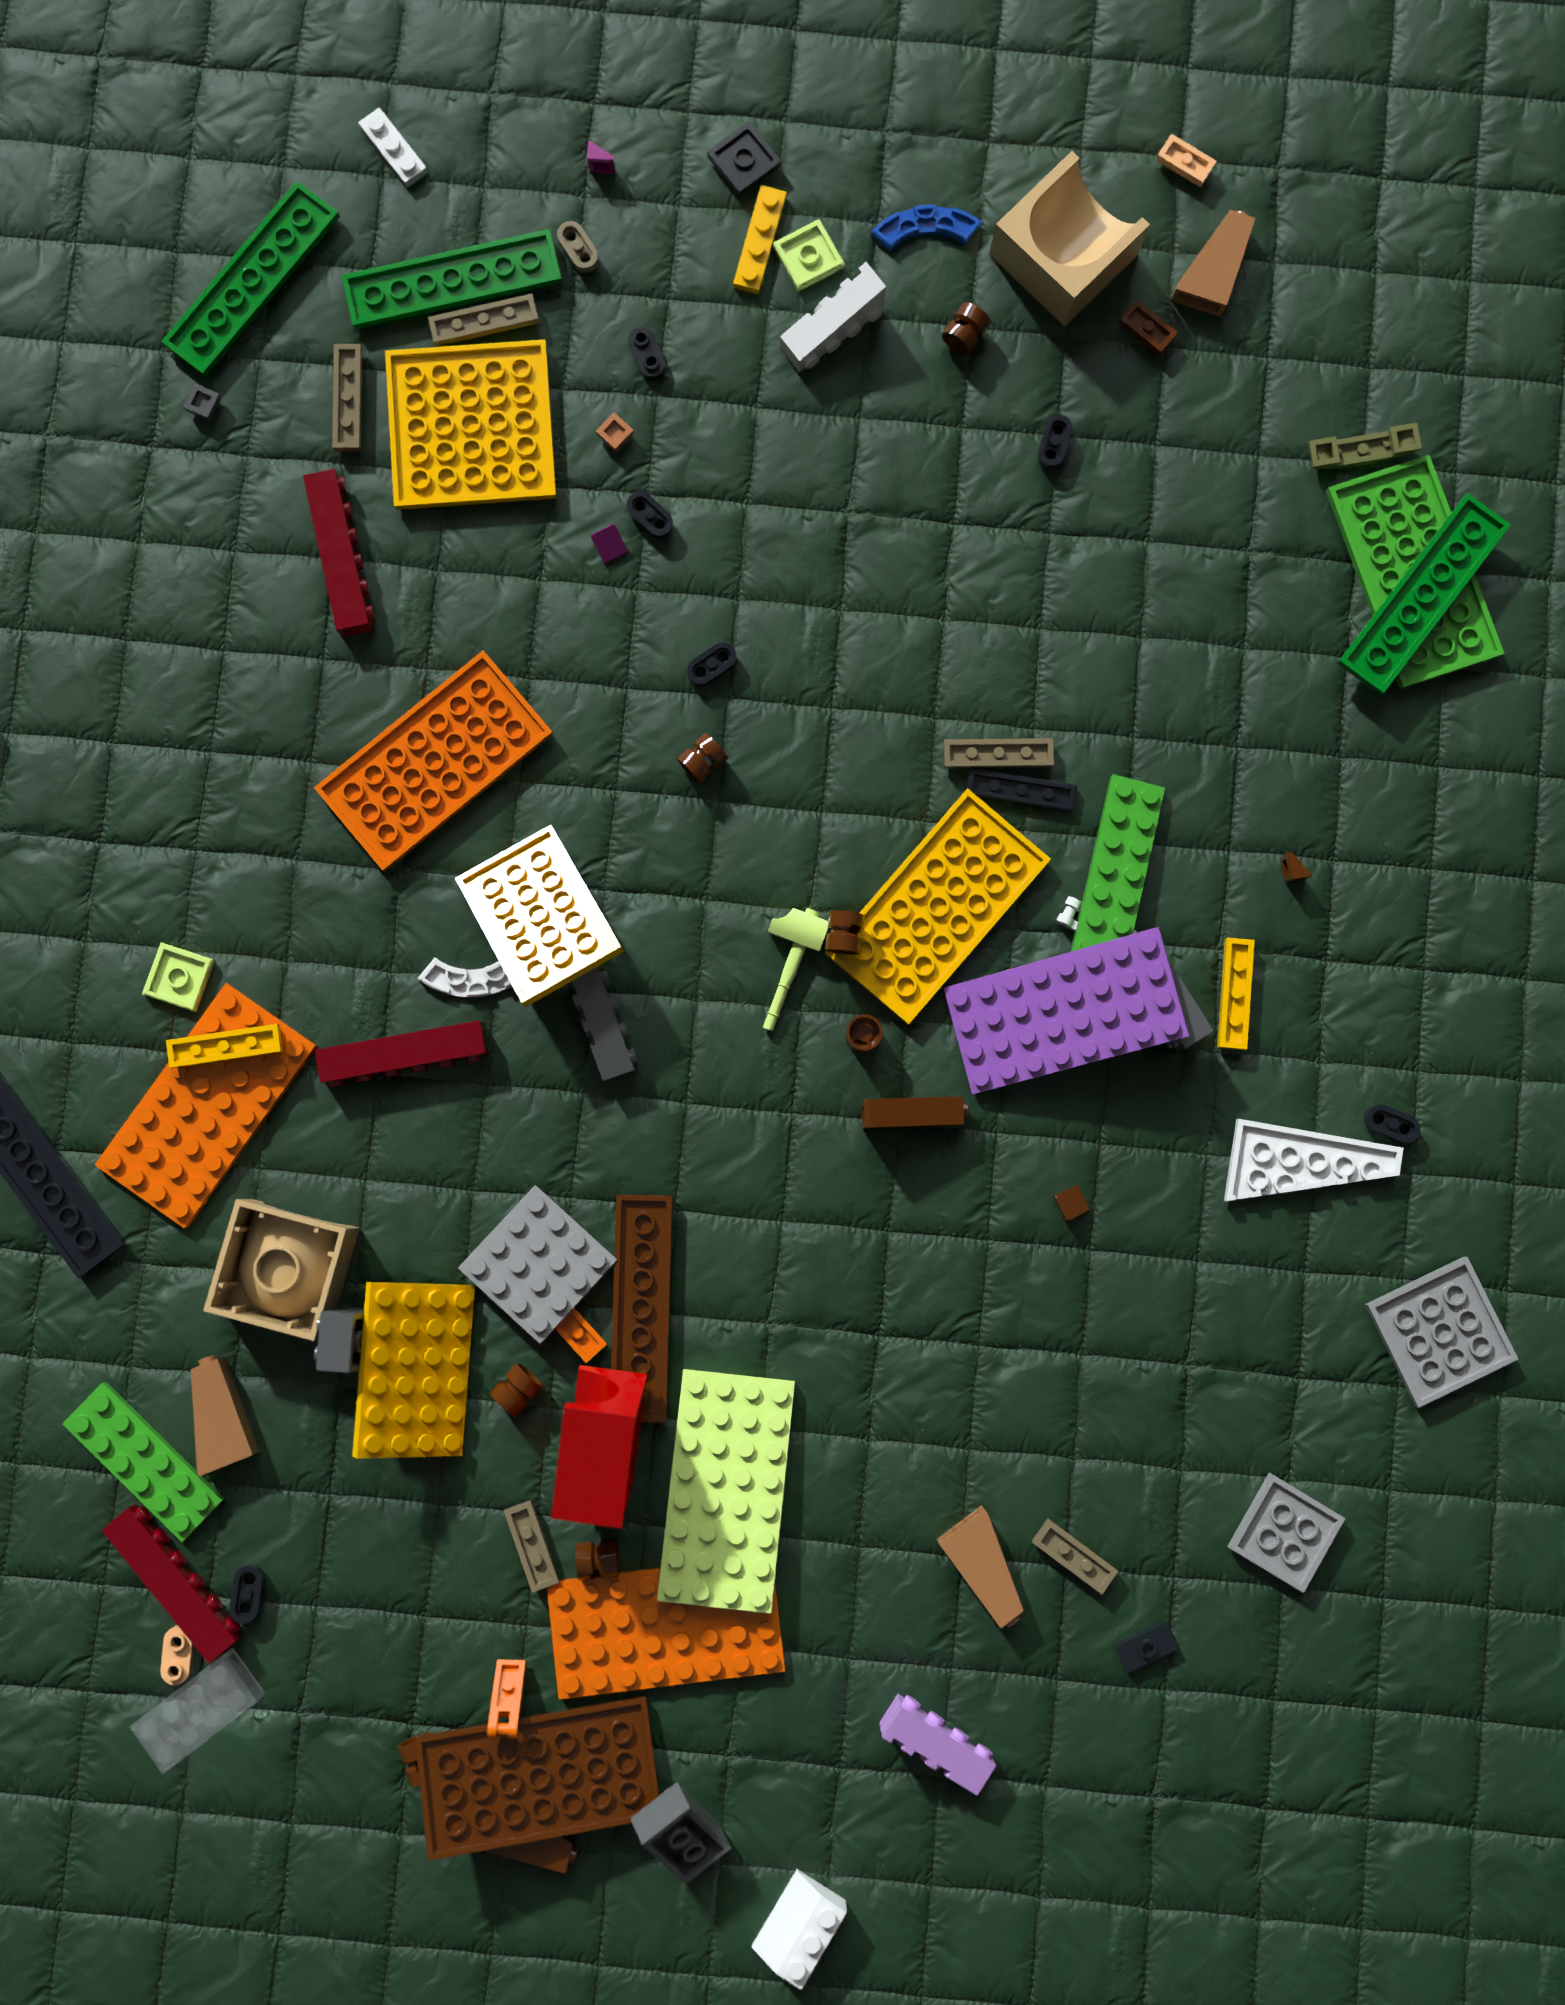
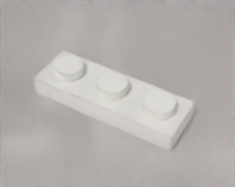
M380 108L358 122L360 129L407 188L428 173L426 166Z

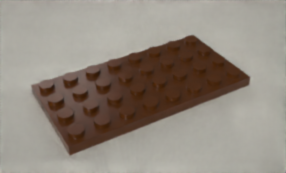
M645 1696L520 1718L518 1739H508V1736L498 1735L497 1738H488V1724L415 1736L428 1861L632 1823L630 1818L659 1797ZM509 1720L500 1721L499 1723H509Z

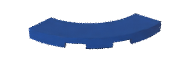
M920 205L901 213L896 212L887 217L871 231V237L890 252L902 242L926 234L947 236L966 246L982 227L983 222L975 216L954 207L949 209L936 207V205Z

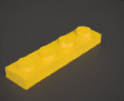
M761 185L733 282V288L759 295L785 204V191Z
M1225 939L1217 1048L1247 1050L1255 940Z
M279 1024L166 1040L169 1068L172 1069L283 1052Z

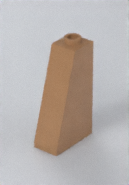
M1230 210L1178 282L1171 301L1221 317L1228 304L1255 218L1243 211Z
M215 1355L198 1360L199 1366L191 1369L196 1464L199 1476L260 1452L226 1358L216 1359Z
M981 1505L940 1536L937 1541L999 1627L1002 1628L1005 1625L1010 1627L1021 1618L1019 1614L1023 1612V1608L989 1515Z

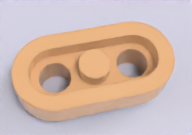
M178 1625L168 1630L163 1640L161 1676L170 1685L183 1683L191 1675L195 1646ZM174 1637L181 1639V1646H177L174 1643ZM172 1666H176L179 1669L178 1675H174L171 1672Z

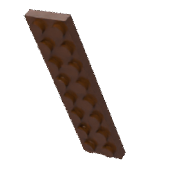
M616 1195L614 1257L617 1260L614 1263L611 1369L647 1374L641 1422L666 1423L673 1196Z

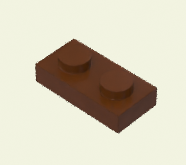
M1138 299L1118 322L1158 356L1163 353L1178 334L1176 330Z

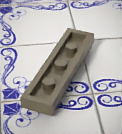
M532 294L428 317L435 347L539 323Z
M334 344L332 448L334 452L361 451L363 348L361 344Z
M1053 738L945 739L943 742L944 769L1049 768L1054 766Z

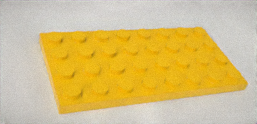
M967 788L861 910L860 913L865 915L863 931L858 934L862 938L861 954L844 955L827 951L825 954L909 1025L1051 858Z

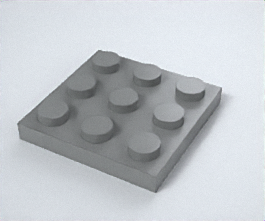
M1268 1473L1227 1547L1304 1593L1345 1518L1273 1474Z

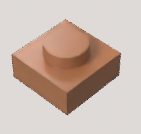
M614 412L596 430V435L614 452H617L634 435V430Z

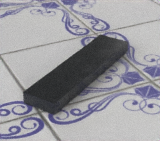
M969 768L966 790L968 788L980 799L1072 813L1077 785Z

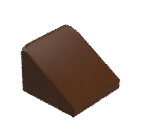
M1287 852L1280 858L1286 883L1304 881L1312 877L1309 870L1292 852Z
M1078 1184L1052 1196L1063 1220L1066 1222L1090 1210Z

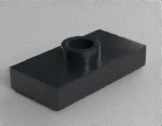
M1165 1621L1114 1644L1127 1673L1178 1650V1646Z

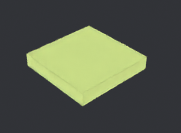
M820 219L773 243V249L797 292L844 268V262Z
M161 942L142 994L197 1012L215 960Z

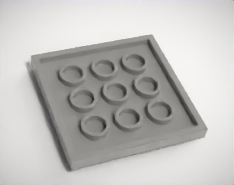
M535 1185L465 1259L458 1269L539 1344H542L610 1270L617 1259Z
M1462 1257L1365 1304L1415 1407H1422L1518 1360L1468 1257Z

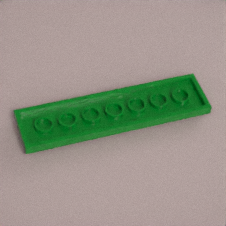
M296 181L163 338L162 344L206 377L340 218L338 211Z
M550 229L341 275L352 325L355 330L562 283Z
M1466 493L1337 664L1381 696L1511 524L1469 493Z

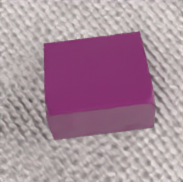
M588 141L587 162L589 172L616 174L614 156L593 142Z
M611 524L591 535L592 542L604 565L628 553L615 524Z

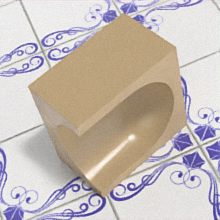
M1073 151L996 224L989 253L997 263L1064 326L1138 256L1150 226L1143 217L1137 223L1130 224L1116 219L1103 209L1086 187L1079 168L1080 158Z
M236 1199L203 1311L312 1341L318 1340V1318L321 1316V1311L337 1310L360 1228L295 1214L266 1205L264 1202L255 1199Z

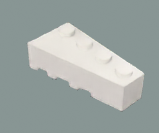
M867 262L859 267L861 274L851 281L847 278L840 284L841 288L832 299L826 296L821 300L814 310L815 314L812 316L809 313L805 314L780 336V349L799 372L804 368H812L819 361V357L826 352L832 353L840 346L842 340L848 336L850 338L855 336L868 321L874 322L882 315L886 286Z

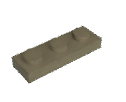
M532 1499L505 1509L504 1514L532 1593L559 1583L560 1579Z
M1048 1518L1032 1540L1033 1544L1101 1594L1104 1593L1118 1573L1116 1568Z

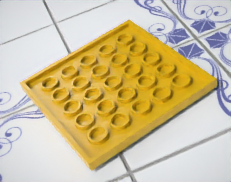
M546 340L385 351L393 499L396 510L557 499Z

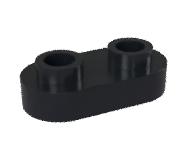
M635 328L629 334L628 342L639 372L647 380H658L664 375L666 367L655 336L648 328ZM639 337L646 338V341L640 343L637 341V339ZM649 361L656 362L654 366L647 365Z
M1054 415L1046 423L1037 453V460L1043 468L1056 469L1064 460L1072 433V423L1066 416ZM1060 429L1062 434L1056 435L1053 430ZM1046 454H1053L1055 459H1048L1046 457Z
M637 491L628 497L626 505L629 515L652 537L663 539L672 533V516L648 493ZM638 505H644L645 509L643 511L636 510V507ZM659 522L665 524L662 529H657L655 525Z
M720 642L693 659L687 667L689 681L695 686L703 687L732 669L737 660L734 647L729 643ZM724 654L728 657V660L720 662L718 657ZM698 670H704L706 672V675L704 677H698L696 675V672Z
M1373 1105L1364 1113V1123L1370 1131L1397 1142H1413L1420 1134V1124L1416 1118L1386 1105ZM1375 1114H1379L1381 1117L1379 1124L1374 1122ZM1402 1124L1407 1127L1405 1134H1402L1399 1130Z
M256 1564L244 1565L234 1576L229 1612L232 1619L237 1623L246 1624L251 1622L258 1616L261 1609L265 1574L262 1568ZM248 1573L255 1576L254 1583H250L247 1580ZM243 1602L250 1604V1611L247 1612L243 1609Z

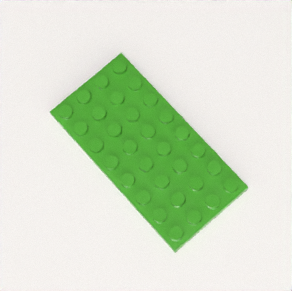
M1430 455L1331 486L1326 490L1372 616L1451 513ZM1475 574L1395 679L1400 690L1501 657L1505 654Z

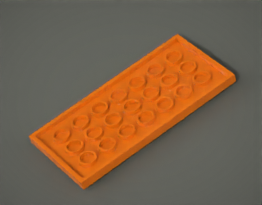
M483 650L317 784L314 789L382 871L386 872L550 738L553 732Z
M225 983L187 1037L279 1024L283 1052L173 1069L169 1068L168 1062L95 1163V1166L184 1229L188 1228L318 1046L230 984Z
M661 1568L620 1572L619 1577L602 1578L601 1575H596L595 1579L578 1580V1578L563 1579L559 1583L547 1587L558 1699L785 1672L775 1579L771 1613L657 1601Z

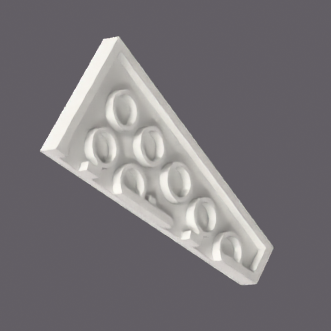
M1236 1119L1224 1201L1399 1176L1404 1148Z

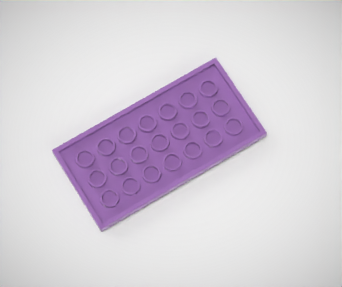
M1160 927L944 988L972 1094L1190 1036Z

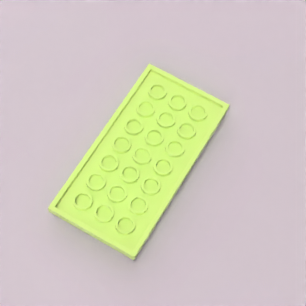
M683 1369L657 1601L771 1613L795 1381Z

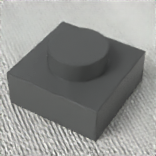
M194 384L183 407L187 412L211 422L222 397L214 391Z

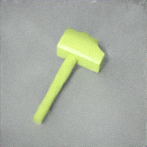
M792 908L786 916L779 919L773 918L768 933L791 941L793 945L785 963L769 1012H767L763 1028L771 1031L774 1030L806 947L820 952L828 931V921L818 918L819 912L806 908V911L803 912Z

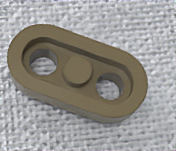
M567 221L561 224L557 231L558 241L573 266L582 273L593 271L599 263L598 252L581 225L574 221ZM570 236L576 238L574 241L567 240ZM583 258L590 259L587 263L581 261Z

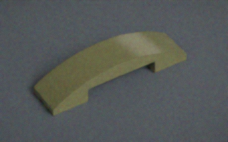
M1418 423L1390 427L1386 432L1339 440L1335 436L1308 442L1313 469H1336L1367 465L1405 456L1422 449Z

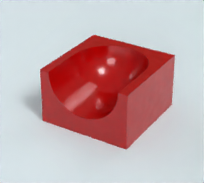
M579 1366L575 1402L566 1403L564 1406L551 1519L622 1528L635 1476L647 1374Z

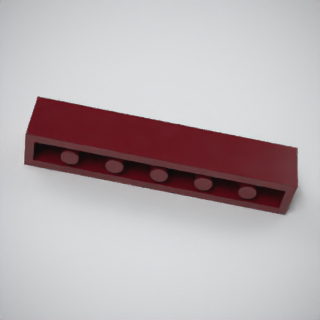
M335 468L303 475L336 631L342 638L374 631L372 622L376 621L373 606L368 605L366 596L370 595V589L367 580L362 579L361 570H364L365 567L361 554L356 552L355 545L359 544L356 529L351 528L349 520L354 517L349 502L346 503L344 494L348 493L345 478L339 477Z
M480 1020L315 1050L319 1081L323 1084H329V1088L345 1086V1081L356 1079V1083L373 1081V1076L381 1074L384 1075V1078L397 1077L401 1075L400 1071L411 1069V1073L428 1071L427 1066L438 1064L439 1068L455 1066V1061L466 1059V1063L483 1061L482 1056L489 1055L484 1022Z
M136 1503L124 1510L101 1531L210 1664L243 1636L240 1631V1624L234 1621L231 1616L228 1617L222 1609L223 1604L220 1599L207 1591L204 1587L205 1582L198 1573L190 1570L186 1565V1557L179 1550L173 1549L169 1544V1537L161 1528H156L151 1521L152 1517L149 1511Z

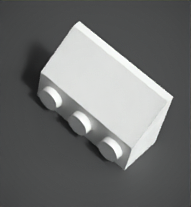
M796 1869L753 1942L752 1948L777 1975L802 1989L847 1913L846 1900Z

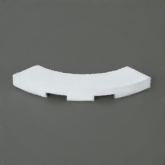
M434 958L417 978L439 992L466 998L489 996L512 987L500 961L482 969L466 970L449 966Z

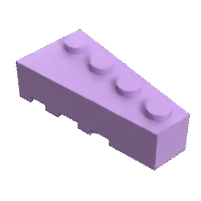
M897 1694L879 1722L882 1738L890 1743L895 1738V1741L901 1746L903 1751L911 1756L915 1752L920 1753L919 1757L926 1765L934 1770H939L940 1767H943L945 1769L943 1773L949 1779L978 1795L996 1767L994 1759L991 1757L993 1753L980 1743L976 1747L967 1741L969 1737L960 1729L954 1727L951 1730L945 1726V1720L933 1711L927 1714L919 1708L921 1704L911 1696L906 1695L904 1698Z

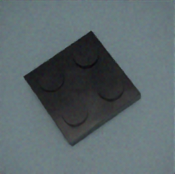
M749 121L707 152V158L739 197L781 167L780 158Z

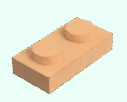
M1173 134L1170 135L1156 158L1157 162L1200 188L1216 164V160Z

